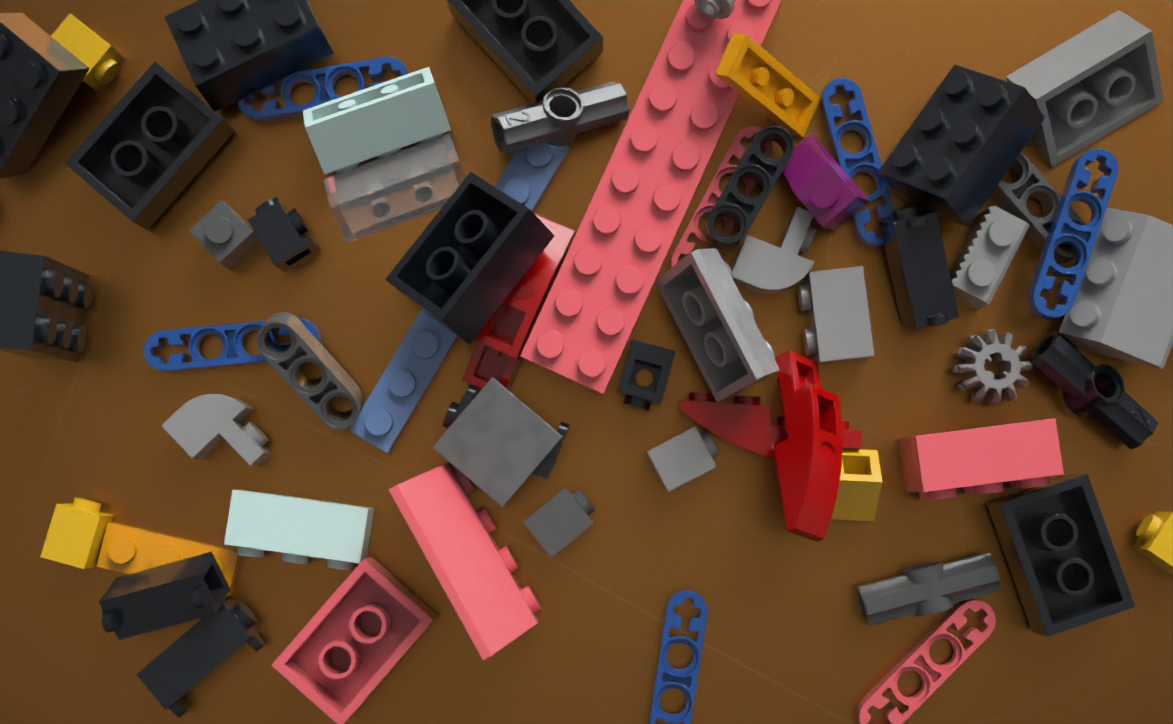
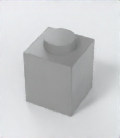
M696 426L646 452L666 492L716 468L717 466L713 458L719 455L709 433L705 431L699 434Z

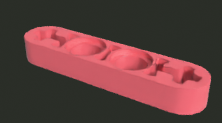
M756 126L746 127L740 130L733 139L673 253L670 263L671 268L680 262L678 259L681 256L686 257L694 250L696 243L687 242L690 236L701 245L713 247L708 243L705 235L701 233L698 222L702 216L710 214L722 194L719 190V181L727 175H733L737 165L729 164V161L733 159L739 165L745 152V147L740 143L742 141L749 143L762 128ZM765 141L760 144V150L764 152L763 155L766 158H769L773 145L772 141ZM743 179L744 191L741 195L748 198L756 182L751 179ZM721 217L724 229L720 235L728 237L735 221L728 217Z
M976 599L958 602L861 699L855 713L857 723L867 724L871 719L870 714L867 712L871 706L881 709L890 701L882 695L888 688L891 695L905 705L899 711L892 704L884 712V716L888 720L886 724H903L991 635L996 624L995 613L992 608L985 602ZM966 610L973 612L981 610L982 614L978 618L982 624L981 628L969 627L960 635L968 640L964 646L956 636L946 631L950 625L953 629L959 631L967 623L968 620L963 615ZM943 638L951 643L953 655L950 661L939 665L932 661L929 650L934 641ZM906 671H915L921 678V689L914 696H903L898 690V678Z

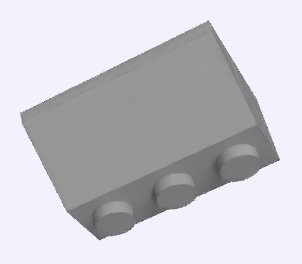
M1120 10L1006 76L1008 82L1026 87L1045 117L1031 139L1046 163L1051 167L1164 101L1152 30Z
M1106 208L1075 302L1070 311L1066 313L1059 333L1081 350L1163 370L1173 345V225L1150 215Z
M717 248L697 249L690 252L655 281L717 403L780 371L771 345L764 340L754 321L752 308L743 300L733 281L732 270L722 260Z

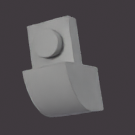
M800 207L795 209L779 247L749 235L745 237L732 267L733 281L737 287L760 295H776L790 290L806 276L812 268L814 261L799 256L798 253L799 251L807 253L816 233V228L809 226L813 218L810 211Z
M205 394L195 397L182 405L161 425L192 459H204L224 439L250 466H260L272 455L264 446L269 441L265 434L250 421L246 425L242 423L255 409L242 400L226 395Z

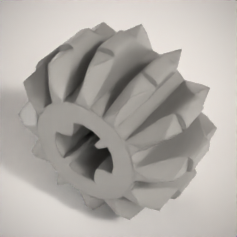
M994 329L986 330L983 339L977 334L969 336L967 340L970 349L960 347L956 351V355L966 363L952 367L954 374L965 373L967 378L958 384L959 390L964 391L973 386L971 401L978 403L986 396L989 406L1000 405L1001 397L1009 402L1017 399L1015 387L1026 388L1029 385V381L1019 373L1031 370L1033 366L1028 361L1020 362L1018 357L1027 351V347L1022 344L1012 349L1013 334L1005 333L998 340V335ZM991 361L992 364L999 365L1000 372L993 374L991 371H985L984 364Z

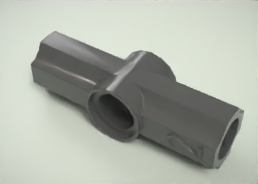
M612 81L576 92L565 87L554 88L548 91L543 101L493 114L490 124L494 141L499 151L507 154L542 143H548L557 147L566 146L573 142L577 133L626 120L630 110L627 103V94L621 83L616 84Z
M979 553L945 564L933 562L902 571L903 575L856 587L860 611L868 626L877 625L892 619L896 620L914 614V616H925L953 608V603L1001 591L998 569L990 553Z

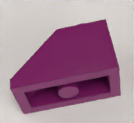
M810 134L794 148L792 156L782 172L795 195L822 227L832 230L838 229L869 202V199L813 134Z

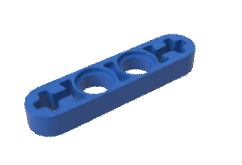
M381 57L295 72L258 90L266 98L279 96L276 88L281 87V96L286 105L285 108H281L277 100H271L263 103V110L257 111L253 105L249 104V101L255 100V92L238 100L237 103L240 110L250 120L257 123L303 116V110L340 98V96L335 94L334 84L341 76L350 75L355 77L358 81L357 92L367 88L362 75L364 72H369L368 75L371 81L384 78L385 70L392 69L395 76H403L408 74L405 65L394 57ZM383 82L371 83L370 85L372 87ZM299 83H309L314 87V97L305 105L295 104L291 99V91Z
M837 78L829 82L820 97V110L833 157L851 179L858 173H867L874 178L876 188L873 194L866 196L869 202L865 205H869L879 199L881 205H877L873 209L876 221L879 222L893 218L892 210L894 208L888 186L878 173L882 165L862 92L859 86L852 80ZM836 90H840L842 96L851 97L852 100L846 105V114L848 119L856 115L858 120L847 121L836 127L835 122H840L843 118L839 104L831 105L830 100L836 94ZM847 131L858 132L864 140L863 150L855 154L846 152L840 144L841 135ZM868 208L862 212L858 210L850 217L854 234L861 244L870 248H879L884 245L882 232H880L881 238H876L874 232H866L864 228L871 221Z
M1095 148L1088 150L1078 157L1071 167L1028 292L1027 302L1029 309L1041 319L1051 320L1061 317L1070 311L1075 302L1118 176L1119 167L1117 160L1112 153L1105 149ZM1095 160L1098 161V170L1105 173L1104 176L1094 180L1090 192L1076 191V187L1082 189L1088 185L1091 172L1085 169V166H1088ZM1082 201L1091 209V220L1087 225H1077L1070 219L1068 211L1072 202ZM1066 243L1075 249L1077 260L1073 267L1063 268L1055 261L1054 250L1058 244ZM1047 271L1057 277L1070 278L1069 282L1064 280L1058 283L1055 297L1061 299V304L1054 305L1050 309L1046 308L1047 300L1040 297L1041 292H1046L1053 287L1056 278L1054 276H1046Z
M298 318L321 343V334L315 324L304 318ZM265 321L159 331L151 335L146 341L144 356L151 367L163 372L269 363L261 354L256 356L249 355L244 348L245 337L252 331H259ZM275 328L269 330V335L272 341L277 344L276 335L273 331ZM283 328L279 329V336L291 337L288 331ZM217 335L223 344L222 352L217 358L206 360L200 353V343L206 336ZM190 337L188 349L193 360L192 362L187 363L189 355L184 353L170 355L169 363H166L164 358L157 356V349L164 348L165 340L174 347H187L188 344L185 338Z
M680 590L674 593L666 605L648 724H655L656 718H660L668 723L683 722V724H691L707 621V606L704 599L691 590ZM685 598H691L693 607L699 609L698 616L690 617L687 629L688 632L697 631L695 640L685 635L669 636L670 627L680 630L681 616L674 613L675 605H683ZM676 643L688 645L693 654L691 663L682 669L672 667L667 661L668 649ZM671 688L680 690L686 697L684 708L676 714H669L660 706L662 693Z

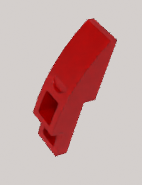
M535 214L555 236L476 336L475 341H477L462 381L482 389L493 377L509 390L521 360L520 355L576 233L575 230Z
M788 350L775 357L780 369L777 372V386L782 397L785 416L783 424L788 434L787 440L774 445L777 463L776 475L780 482L783 501L782 515L787 532L818 542L825 538L840 482L843 451L840 399L838 395L822 388L818 363Z
M689 392L688 400H680L678 402L677 411L703 431H707L711 436L722 442L757 456L776 460L774 445L788 439V434L783 424L784 417H777V425L771 424L772 406L760 405L761 397L734 396L733 403L715 402L714 395L711 393ZM842 421L843 449H861L862 431L849 430L850 422Z

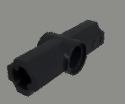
M1057 331L1047 335L1034 348L1029 359L1032 361V364L1062 389L1063 400L1072 413L1083 417L1092 415L1130 450L1141 446L1154 433L1158 422L1125 392L1122 376L1114 367L1107 364L1095 366Z

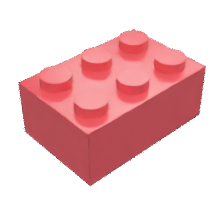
M1056 418L898 439L905 492H919L920 500L957 497L956 488L964 487V494L1004 491L1002 482H1008L1009 489L1050 485L1049 476L1064 474Z
M373 557L364 558L271 666L336 724H345L439 615Z

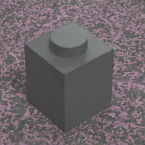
M223 200L189 230L220 264L231 271L261 244L252 227Z
M565 487L524 520L523 523L552 558L594 524L589 515L595 509L579 489L571 494Z

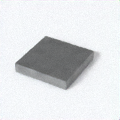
M492 377L432 448L501 507H504L563 436Z

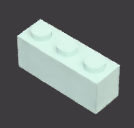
M429 67L303 110L305 129L324 175L333 171L337 173L350 171L356 168L362 161L376 156L378 158L393 156L402 147L416 142L422 144L430 143L439 139L443 133L451 131Z
M232 490L224 544L237 546V555L264 558V552L267 550L281 552V561L308 564L310 556L327 559L326 567L353 570L354 563L360 564L364 558H367L374 508L248 490Z

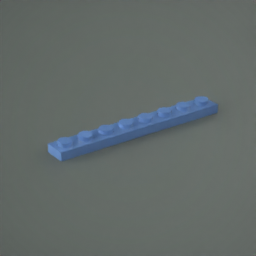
M542 143L516 151L495 187L534 212L568 155L570 147L567 145L557 147L548 143ZM421 310L361 409L358 419L349 431L390 454L459 337Z

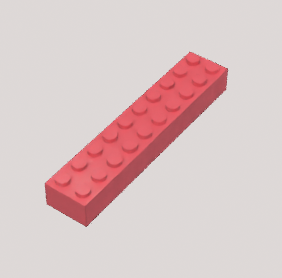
M695 0L682 1L520 355L522 361L599 396H604L739 98V93L715 75L717 67L733 33L747 34L762 47L782 0H736L734 2V11L725 19L706 17L697 9Z

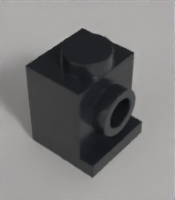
M278 197L271 198L255 209L257 214L248 219L272 262L283 272L321 250L318 242L310 235L304 238L303 234L308 232L309 229L295 208L288 211Z
M634 339L631 340L617 394L625 396L624 405L649 411L651 403L660 406L676 351ZM641 370L649 371L653 377L652 383L648 386H640L636 382V374Z

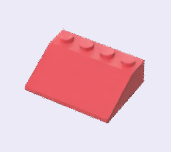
M446 463L388 489L482 660L492 656L538 624L539 619L535 613L542 608L529 585L523 589L520 587L513 574L519 570V566L507 546L499 549L491 533L496 531L497 527L485 506L477 510L469 493L475 491V488L468 477L458 469L455 470L451 463Z

